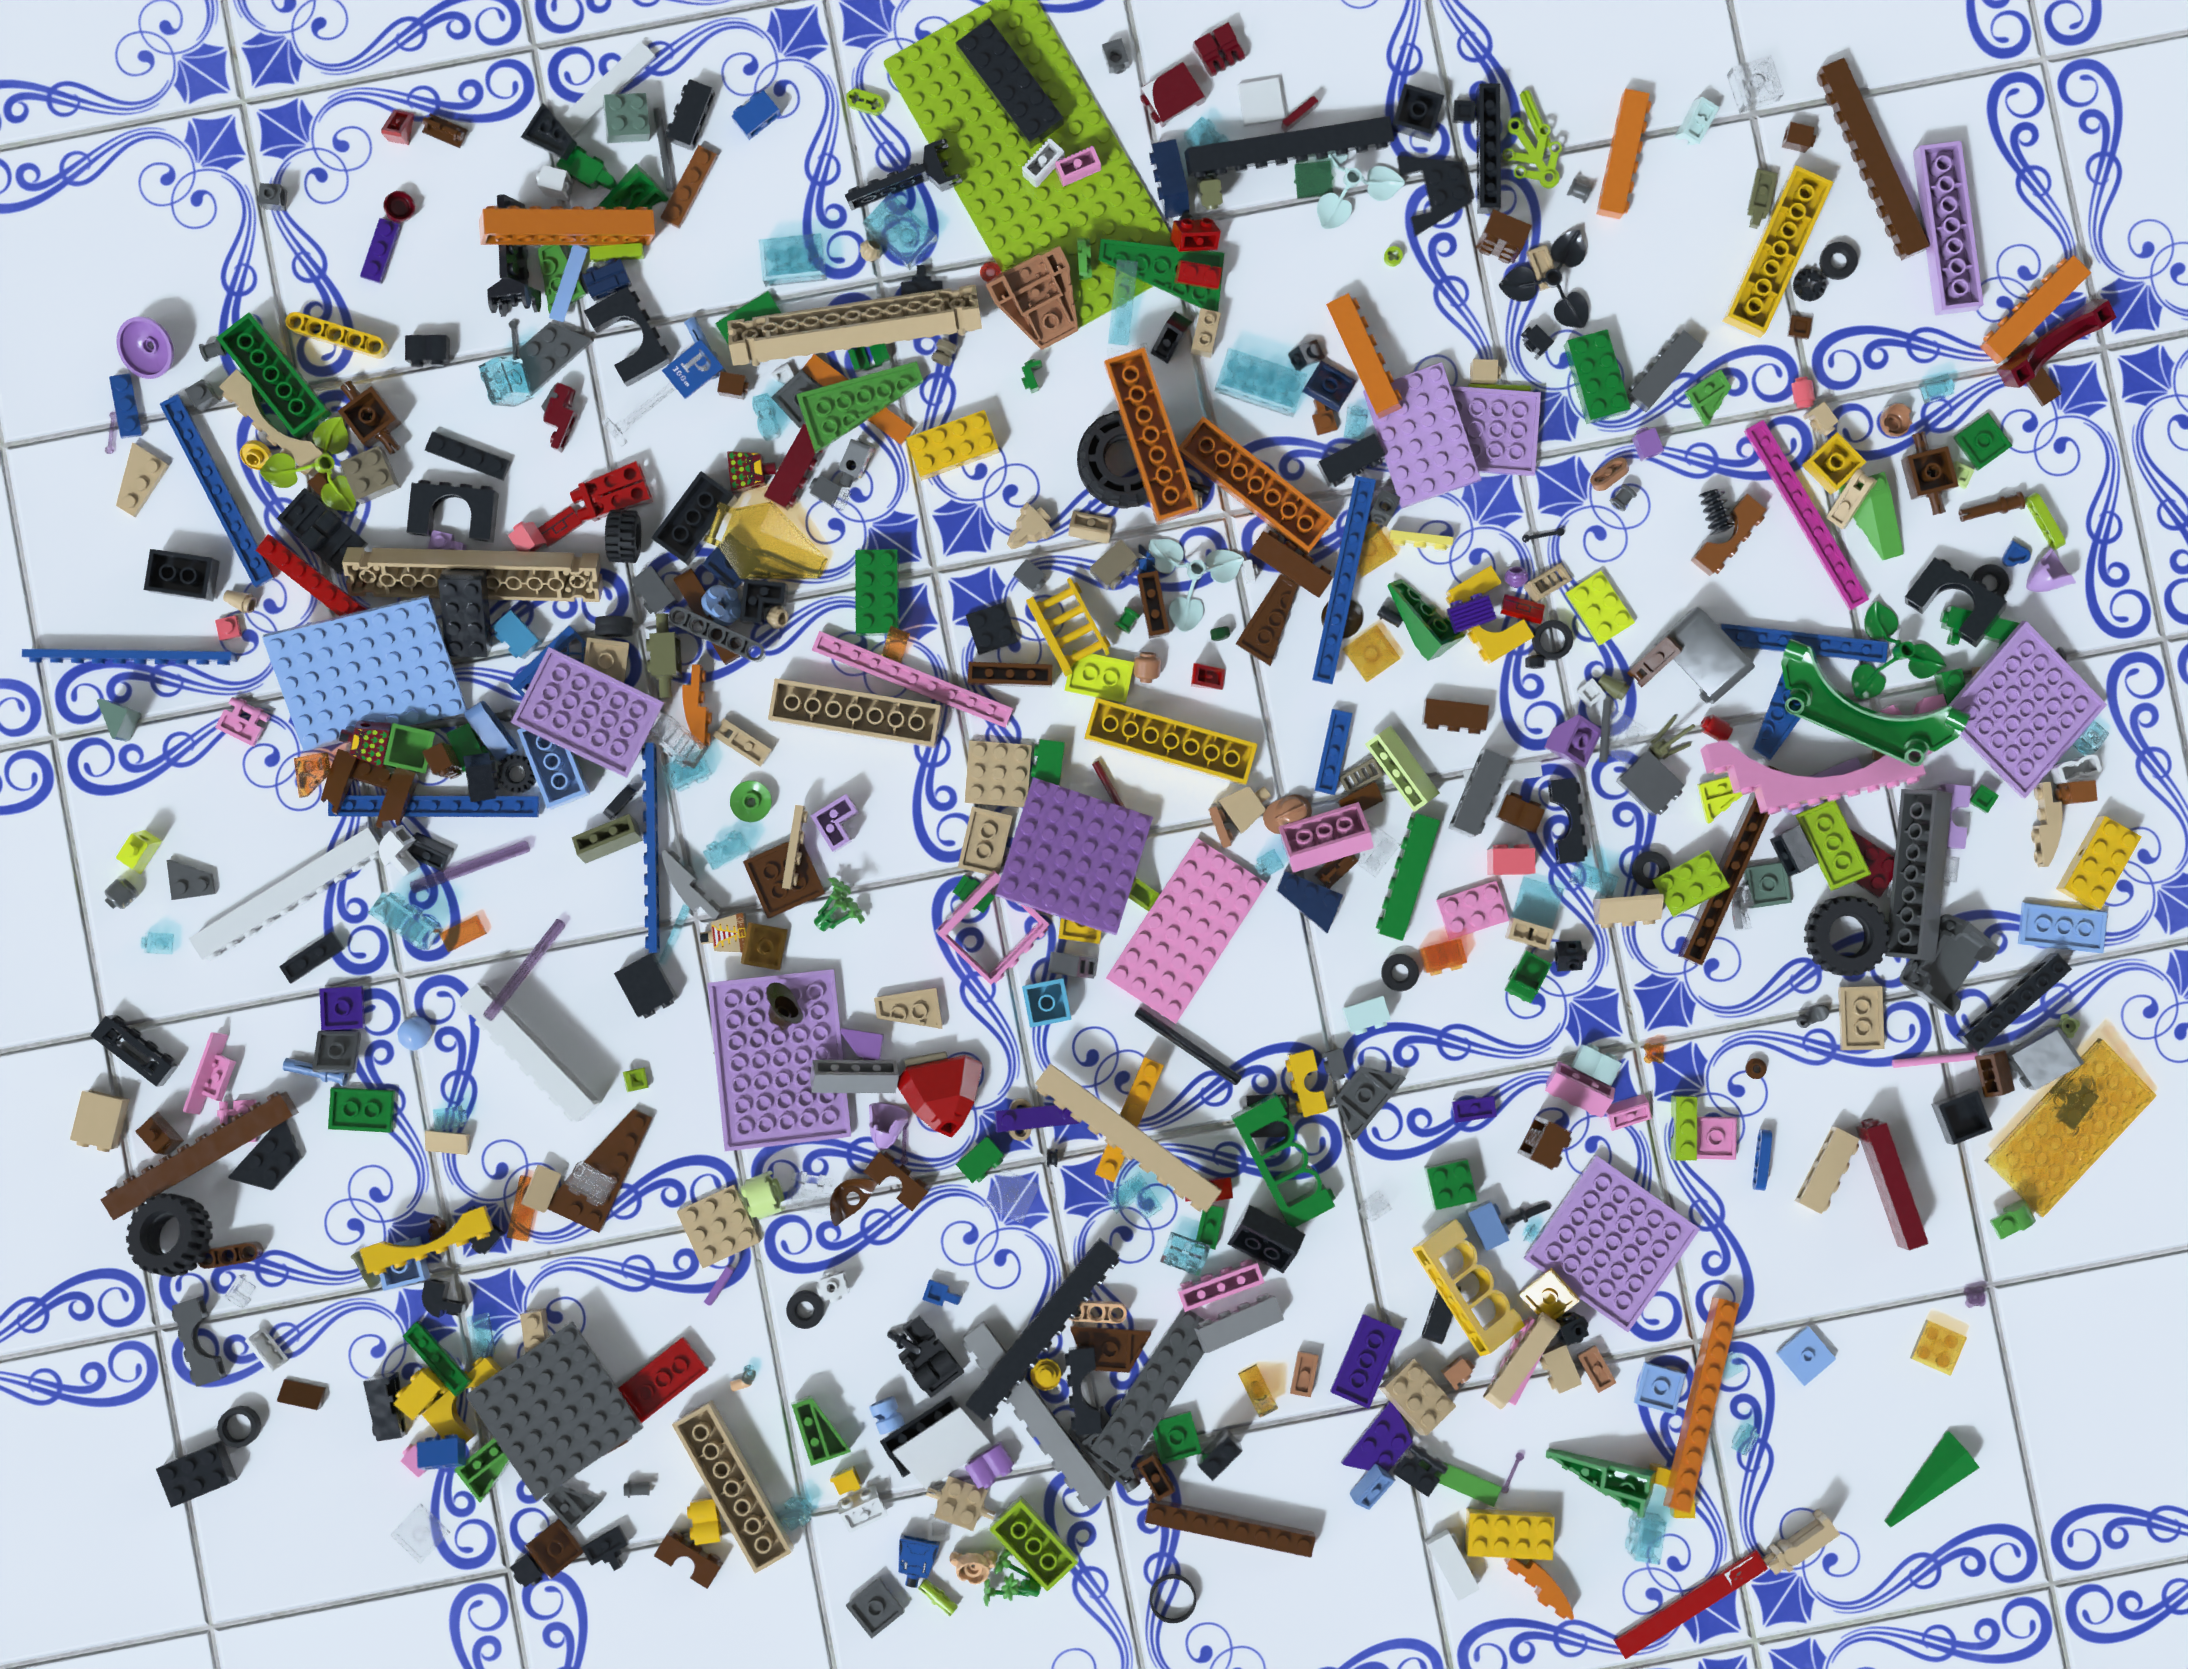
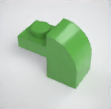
M2022 1199L2003 1208L2004 1213L1989 1220L2000 1240L2020 1230L2024 1231L2036 1222L2027 1202Z

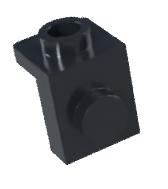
M1317 339L1297 346L1288 354L1296 372L1326 358Z

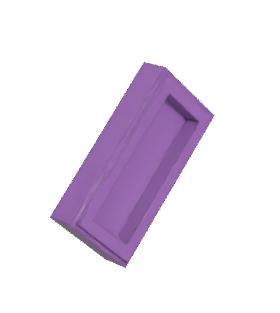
M730 1264L726 1266L704 1300L705 1304L708 1306L714 1304L735 1271L733 1266Z

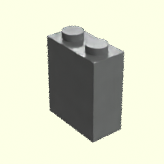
M1649 750L1643 752L1616 781L1651 816L1662 815L1668 809L1666 804L1671 799L1675 801L1683 793L1681 789L1685 786Z

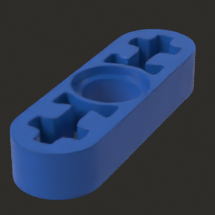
M1760 1129L1758 1132L1752 1180L1753 1190L1765 1191L1767 1187L1772 1146L1771 1130Z

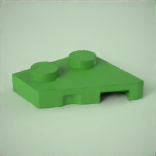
M1719 369L1684 392L1704 426H1708L1711 423V418L1721 406L1723 398L1727 396L1731 389V385L1722 370Z

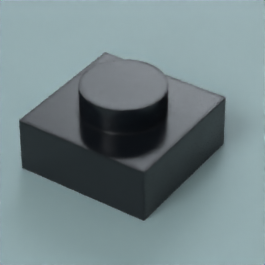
M1454 100L1453 123L1473 124L1475 120V101Z

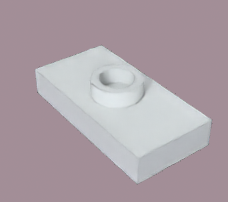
M264 1327L245 1340L270 1374L289 1361Z

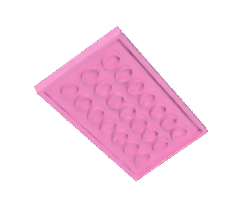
M1196 838L1108 973L1106 979L1176 1024L1267 883L1202 840Z

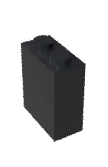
M650 953L614 973L637 1018L644 1017L647 1019L656 1014L655 1009L661 1006L665 1009L673 1005V1000L677 998L654 953Z
M1225 1427L1202 1450V1453L1196 1456L1197 1466L1214 1481L1243 1452L1241 1442Z

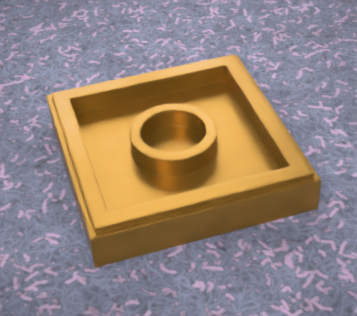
M748 922L740 964L780 971L788 929Z

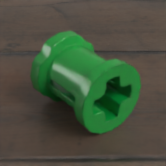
M1125 606L1123 614L1118 621L1114 622V625L1125 633L1130 634V628L1136 619H1139L1140 615Z

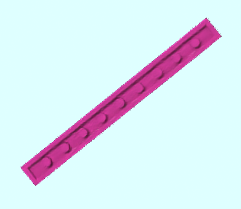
M1762 420L1744 431L1745 435L1848 610L1850 611L1868 601L1867 594L1765 421Z

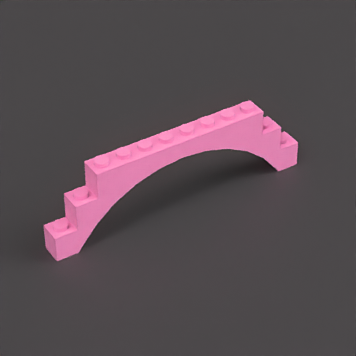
M1944 694L1923 698L1916 703L1912 715L1926 713L1947 706ZM1727 740L1706 744L1700 749L1707 774L1714 772L1715 775L1728 772L1733 793L1741 792L1742 795L1755 792L1760 813L1768 812L1769 815L1779 813L1783 808H1788V810L1798 809L1801 807V804L1808 803V806L1817 805L1824 799L1832 802L1841 799L1840 796L1848 795V797L1858 796L1861 794V791L1867 790L1868 793L1877 792L1880 790V787L1887 786V789H1892L1900 786V783L1907 782V785L1919 782V778L1926 774L1923 763L1914 767L1884 754L1879 760L1865 768L1844 775L1820 778L1795 776L1773 770L1750 759ZM1928 750L1926 755L1931 754L1932 751ZM1917 751L1911 752V754L1915 757L1921 756V754Z

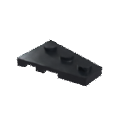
M544 103L541 104L521 135L525 142L563 160L568 159L577 145V142Z

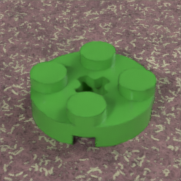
M1077 237L1079 280H1088V278H1092L1090 238Z

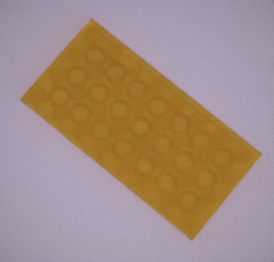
M2098 1038L2081 1056L2084 1064L2064 1074L1984 1160L2042 1218L2157 1096L2101 1038Z

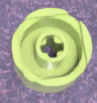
M772 1171L749 1178L741 1186L742 1195L744 1198H747L750 1205L748 1206V1211L752 1218L763 1219L785 1210V1206L782 1207L781 1202L785 1201L784 1194L777 1178L772 1179L770 1176L773 1174Z

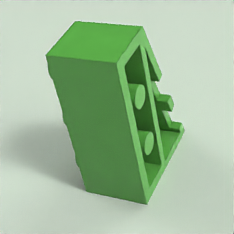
M811 1395L790 1402L811 1466L852 1452Z
M493 1438L466 1460V1466H459L454 1471L478 1502L481 1503L487 1497L510 1461Z

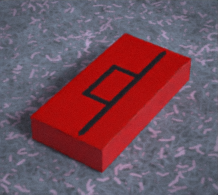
M569 506L538 527V530L546 540V545L550 547L583 525V523L579 520L574 509Z
M1505 594L1500 614L1541 625L1545 605Z

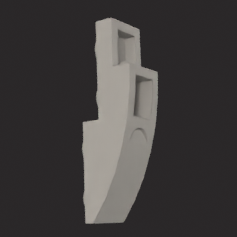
M664 850L662 858L667 875L684 903L695 912L701 907L709 916L717 920L722 915L719 911L721 907L713 899L708 901L704 897L705 892L698 885L692 886L697 880L694 876L696 872L688 864L686 866L682 865L679 862L680 856L673 850L670 852Z

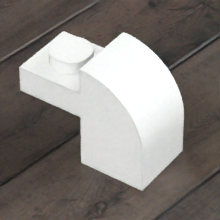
M403 825L390 830L384 836L379 845V854L385 866L392 863L397 871L405 877L416 871L420 864L407 851L415 842V838Z

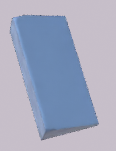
M1374 1464L1351 1490L1350 1496L1355 1504L1370 1510L1396 1479L1379 1465Z

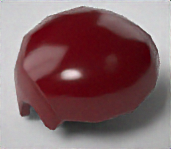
M394 191L385 197L383 210L387 218L393 222L403 223L414 215L415 202L406 192Z

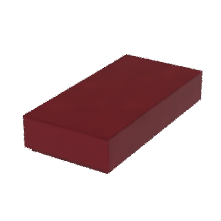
M1315 96L1310 97L1282 121L1281 129L1284 132H1288L1316 109L1319 102Z

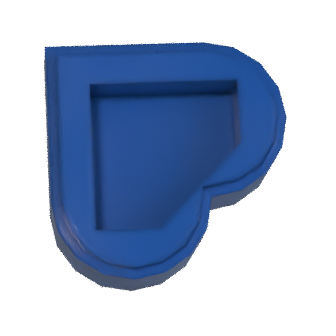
M2011 541L2002 556V562L2007 567L2024 564L2030 560L2031 553L2027 548L2015 541Z

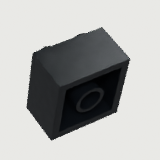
M1404 83L1393 119L1392 131L1430 142L1445 95Z

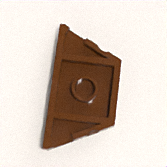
M1070 1326V1331L1077 1346L1094 1345L1096 1369L1093 1371L1130 1373L1135 1361L1151 1336V1330Z

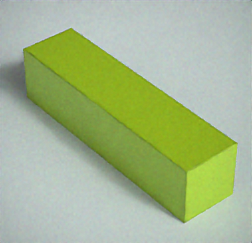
M642 243L589 247L590 260L592 262H606L613 258L617 260L644 259Z

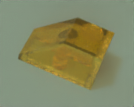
M1257 1364L1238 1373L1260 1418L1279 1409Z

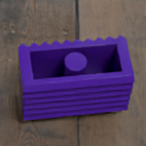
M1482 593L1471 596V601L1463 603L1462 600L1450 603L1451 607L1446 611L1455 634L1496 619L1489 595L1483 596Z

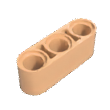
M1088 1300L1085 1303L1082 1301L1079 1305L1081 1313L1070 1320L1075 1322L1121 1323L1126 1319L1127 1310L1121 1302ZM1095 1306L1102 1309V1314L1098 1317L1090 1313V1310ZM1116 1307L1123 1310V1315L1119 1318L1111 1314L1112 1310Z

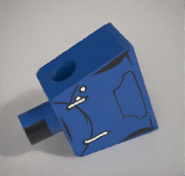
M904 1534L900 1535L898 1572L907 1574L905 1586L917 1588L919 1577L928 1578L940 1546V1541Z

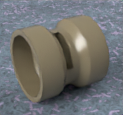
M938 339L936 344L937 350L932 354L931 360L950 367L952 363L951 357L956 353L958 347L949 341Z

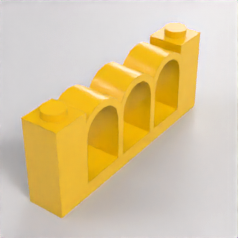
M1457 1219L1445 1222L1412 1247L1411 1250L1479 1356H1484L1494 1352L1524 1328L1525 1325L1520 1314L1514 1308L1510 1309V1303L1503 1292L1493 1290L1494 1278L1487 1267L1477 1265L1478 1255L1475 1247L1469 1241L1464 1240L1468 1236L1464 1231L1463 1225ZM1455 1247L1462 1253L1463 1266L1450 1277L1439 1258ZM1471 1272L1478 1278L1479 1291L1466 1302L1455 1284ZM1487 1297L1494 1303L1496 1312L1494 1318L1482 1327L1471 1309Z

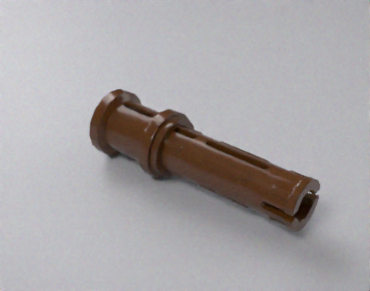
M2017 491L2016 494L2007 497L2002 495L1995 501L1959 509L1958 515L1968 514L1959 519L1961 522L1998 512L2000 514H2007L2008 511L2017 508L2022 510L2026 506L2025 498L2021 491Z

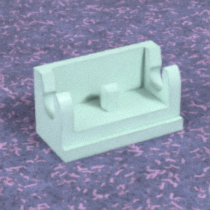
M1704 97L1694 100L1674 137L1679 140L1687 139L1688 145L1700 144L1720 107Z

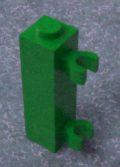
M1954 606L1947 607L1942 611L1940 615L1941 629L1950 631L1946 644L1952 646L1959 644L1958 630L1972 611ZM1999 618L1983 639L1999 643L1998 649L2020 623Z

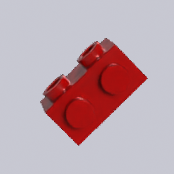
M1210 218L1175 220L1172 227L1171 241L1179 252L1218 250L1221 231L1213 219Z

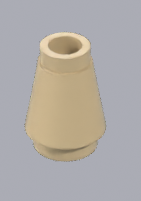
M227 590L223 596L224 602H227L242 613H252L257 604V599L249 593Z

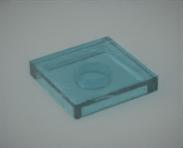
M1523 877L1511 917L1552 929L1564 888Z

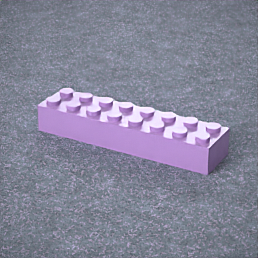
M1953 141L1921 145L1913 152L1923 232L1930 245L1926 249L1935 316L1977 311L1984 305L1962 142Z

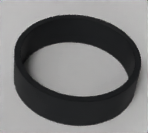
M1167 1574L1160 1577L1153 1584L1150 1591V1606L1153 1613L1161 1621L1170 1624L1180 1623L1188 1619L1196 1607V1593L1191 1582L1178 1574ZM1168 1579H1178L1185 1582L1191 1588L1194 1595L1190 1610L1179 1618L1162 1616L1156 1611L1152 1603L1154 1590L1161 1582Z

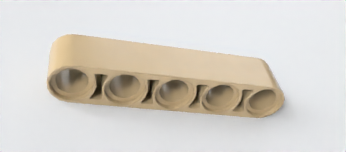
M1540 1313L1490 1383L1483 1398L1502 1410L1560 1328V1324L1545 1313Z

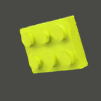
M1599 571L1565 593L1598 646L1635 623L1602 571Z
M1090 654L1073 663V666H1071L1072 674L1067 676L1064 691L1126 704L1134 662Z

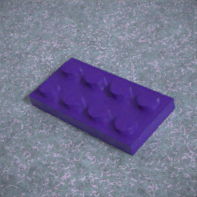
M1362 1313L1331 1386L1330 1393L1369 1409L1402 1330Z

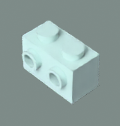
M1382 995L1342 1008L1350 1033L1355 1032V1035L1367 1032V1028L1375 1026V1029L1387 1026V1021L1391 1020L1384 996Z

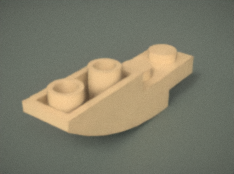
M2051 782L2039 783L2034 789V797L2038 800L2039 808L2037 809V819L2041 825L2032 826L2033 830L2031 831V839L2035 843L2036 850L2033 856L2038 868L2049 867L2055 856L2061 837L2063 816L2062 802L2053 803Z

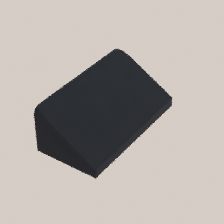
M416 832L413 835L415 842L407 851L415 860L444 872L454 849Z

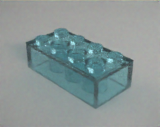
M1228 348L1214 392L1293 418L1308 374Z

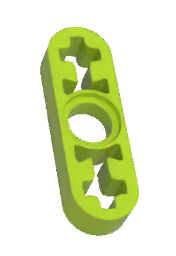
M2036 492L2025 498L2026 506L2049 546L2053 550L2066 544L2065 538L2041 496Z

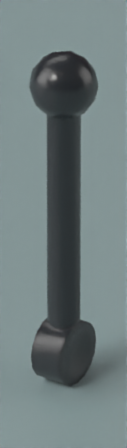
M1558 528L1556 531L1531 536L1525 534L1522 536V541L1527 543L1532 539L1553 535L1562 536L1565 531L1563 528Z

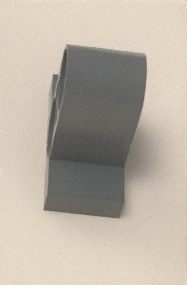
M1051 952L1048 973L1094 979L1097 958Z

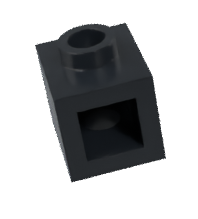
M529 1552L510 1566L514 1573V1579L519 1585L522 1584L524 1588L529 1584L534 1586L543 1579L541 1575L544 1571Z

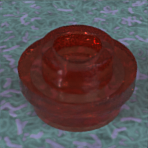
M987 262L980 269V276L987 283L1001 273L1000 267L994 262ZM988 270L994 271L993 276H988L986 273Z

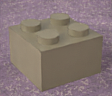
M380 446L340 462L355 500L361 504L400 488L386 452Z
M1120 539L1090 567V573L1106 591L1110 588L1114 590L1121 584L1122 577L1125 574L1129 576L1137 569L1138 557Z

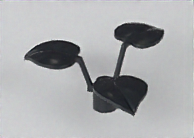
M1573 230L1563 234L1553 243L1550 255L1552 260L1560 262L1556 269L1548 270L1545 278L1534 282L1535 274L1531 269L1524 266L1516 267L1499 283V288L1507 297L1518 302H1526L1533 299L1536 295L1535 286L1541 283H1546L1550 288H1557L1563 300L1558 301L1554 307L1556 320L1566 327L1582 329L1586 326L1589 316L1587 301L1578 292H1571L1566 297L1560 285L1562 281L1560 269L1563 264L1569 268L1576 267L1583 262L1586 255V248L1580 230Z

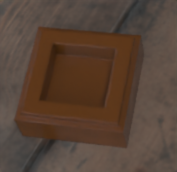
M1791 315L1787 337L1808 340L1812 318Z

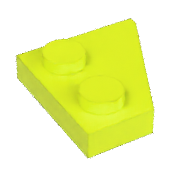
M1729 776L1697 784L1705 821L1708 824L1712 823L1716 816L1722 811H1726L1734 801L1743 796L1741 792L1733 793Z

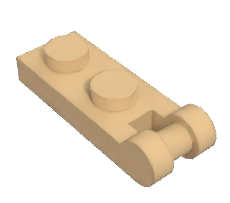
M1859 468L1851 477L1826 518L1839 528L1846 529L1870 490L1875 486L1877 480L1873 477L1869 478ZM1859 481L1864 484L1862 489L1856 486Z
M723 718L720 722L722 725L718 731H714L712 736L759 767H762L772 750ZM728 729L733 731L729 739L724 736Z

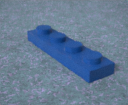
M1331 709L1314 788L1316 792L1335 795L1353 713Z

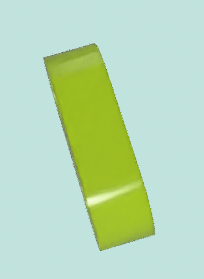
M851 89L846 95L847 104L853 110L873 116L881 115L885 110L884 100L877 94L860 89ZM858 95L859 99L864 102L856 101V104H853L851 97L854 98ZM875 101H878L880 107H876L875 110H873L871 104H867V102L874 104Z

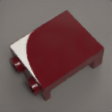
M1184 62L1142 86L1141 95L1139 96L1145 107L1148 106L1152 111L1150 115L1156 125L1159 123L1162 128L1166 126L1168 121L1194 105L1198 107L1205 102V95Z

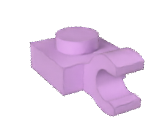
M432 530L428 549L466 550L467 545L454 541L455 536L453 534Z

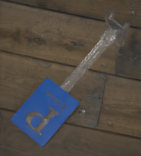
M700 339L661 370L670 381L666 386L626 418L614 423L607 417L601 423L617 443L623 447L628 443L623 433L630 429L629 426L674 390H678L686 400L720 373L724 367Z

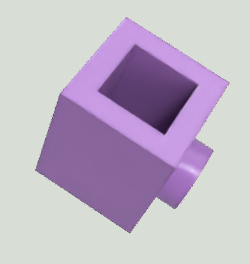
M1648 427L1636 431L1637 435L1632 438L1641 462L1664 451L1655 427L1652 429H1648Z

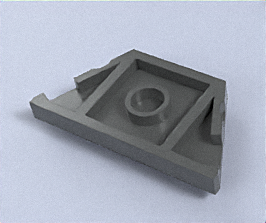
M549 322L519 349L529 391L534 395L593 341L587 336Z
M1360 1066L1336 1095L1334 1100L1354 1141L1405 1081L1406 1078L1404 1076Z

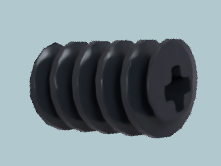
M1718 489L1698 495L1699 498H1705L1700 502L1701 506H1707L1703 513L1710 514L1705 518L1706 522H1712L1707 528L1715 530L1710 535L1727 531L1735 525V523H1728V520L1733 516L1725 514L1730 507H1723V504L1728 500L1720 498L1725 494V491H1718Z

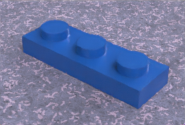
M131 374L109 376L120 438L142 436Z

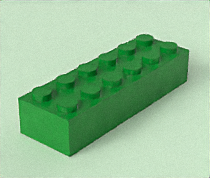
M250 312L216 337L294 437L301 440L333 415L260 321Z

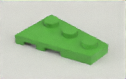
M543 245L537 249L549 314L568 261L560 245ZM577 280L570 304L586 296L579 280Z

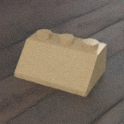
M1654 894L1594 899L1595 925L1601 924V928H1613V923H1622V927L1635 926V921H1643V925L1656 924L1655 920L1662 919L1664 895Z

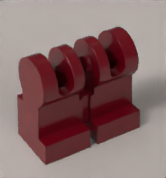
M1229 22L1213 30L1212 35L1209 32L1193 41L1192 48L1198 54L1211 77L1217 75L1213 64H1216L1220 71L1223 72L1226 70L1224 59L1230 67L1235 65L1232 54L1236 56L1239 62L1245 59L1244 52ZM1220 51L1223 52V54H1224V59L1221 58V56L1219 55L1218 52H1220Z

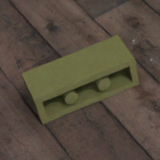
M630 814L571 837L577 856L585 864L643 841L638 822Z

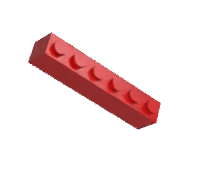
M267 534L255 550L338 616L367 610L273 536Z

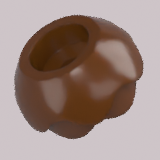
M439 1216L432 1217L429 1220L431 1224L428 1229V1233L431 1236L429 1241L439 1239L446 1234V1222Z

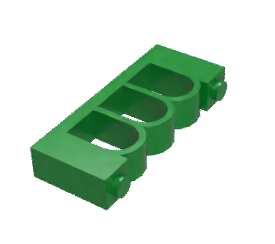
M1276 1092L1232 1114L1231 1117L1287 1224L1296 1228L1336 1207L1333 1202L1336 1197L1331 1188L1326 1189L1324 1184H1322L1318 1172L1313 1167L1307 1165V1151L1301 1142L1294 1139L1295 1130L1293 1124L1285 1116L1287 1115L1285 1108L1288 1106L1283 1096L1278 1097ZM1274 1121L1286 1123L1288 1125L1287 1136L1278 1143L1259 1152L1250 1133ZM1287 1147H1296L1301 1150L1302 1158L1296 1166L1272 1177L1264 1159ZM1304 1172L1314 1175L1315 1185L1313 1189L1288 1203L1285 1202L1277 1185Z

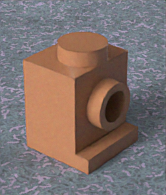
M1460 1355L1443 1368L1441 1372L1453 1388L1458 1390L1457 1384H1463L1468 1381L1475 1366L1468 1357L1464 1360Z

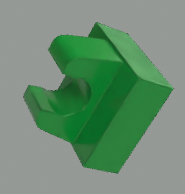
M1979 784L1970 798V804L1986 814L1990 811L1999 795L1983 784Z

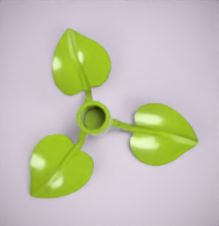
M342 417L330 418L322 422L314 430L313 443L316 447L323 448V455L318 457L314 463L295 468V461L290 455L277 453L272 455L260 469L261 476L269 484L278 488H289L295 485L298 480L296 472L315 468L319 473H327L329 483L325 484L321 489V498L324 504L334 510L347 512L355 510L356 500L347 478L343 475H338L333 480L331 478V469H333L335 461L327 453L328 451L331 454H339L348 446L349 437Z

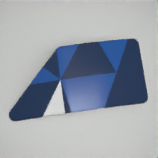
M1139 544L1138 574L1155 571V558Z

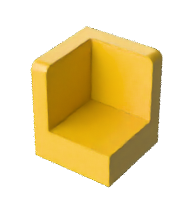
M855 1466L831 1475L829 1479L831 1483H834L839 1495L851 1490L855 1492L861 1489L863 1485Z

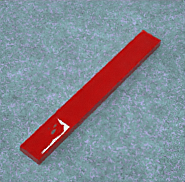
M1755 1549L1613 1639L1626 1660L1768 1570V1567Z

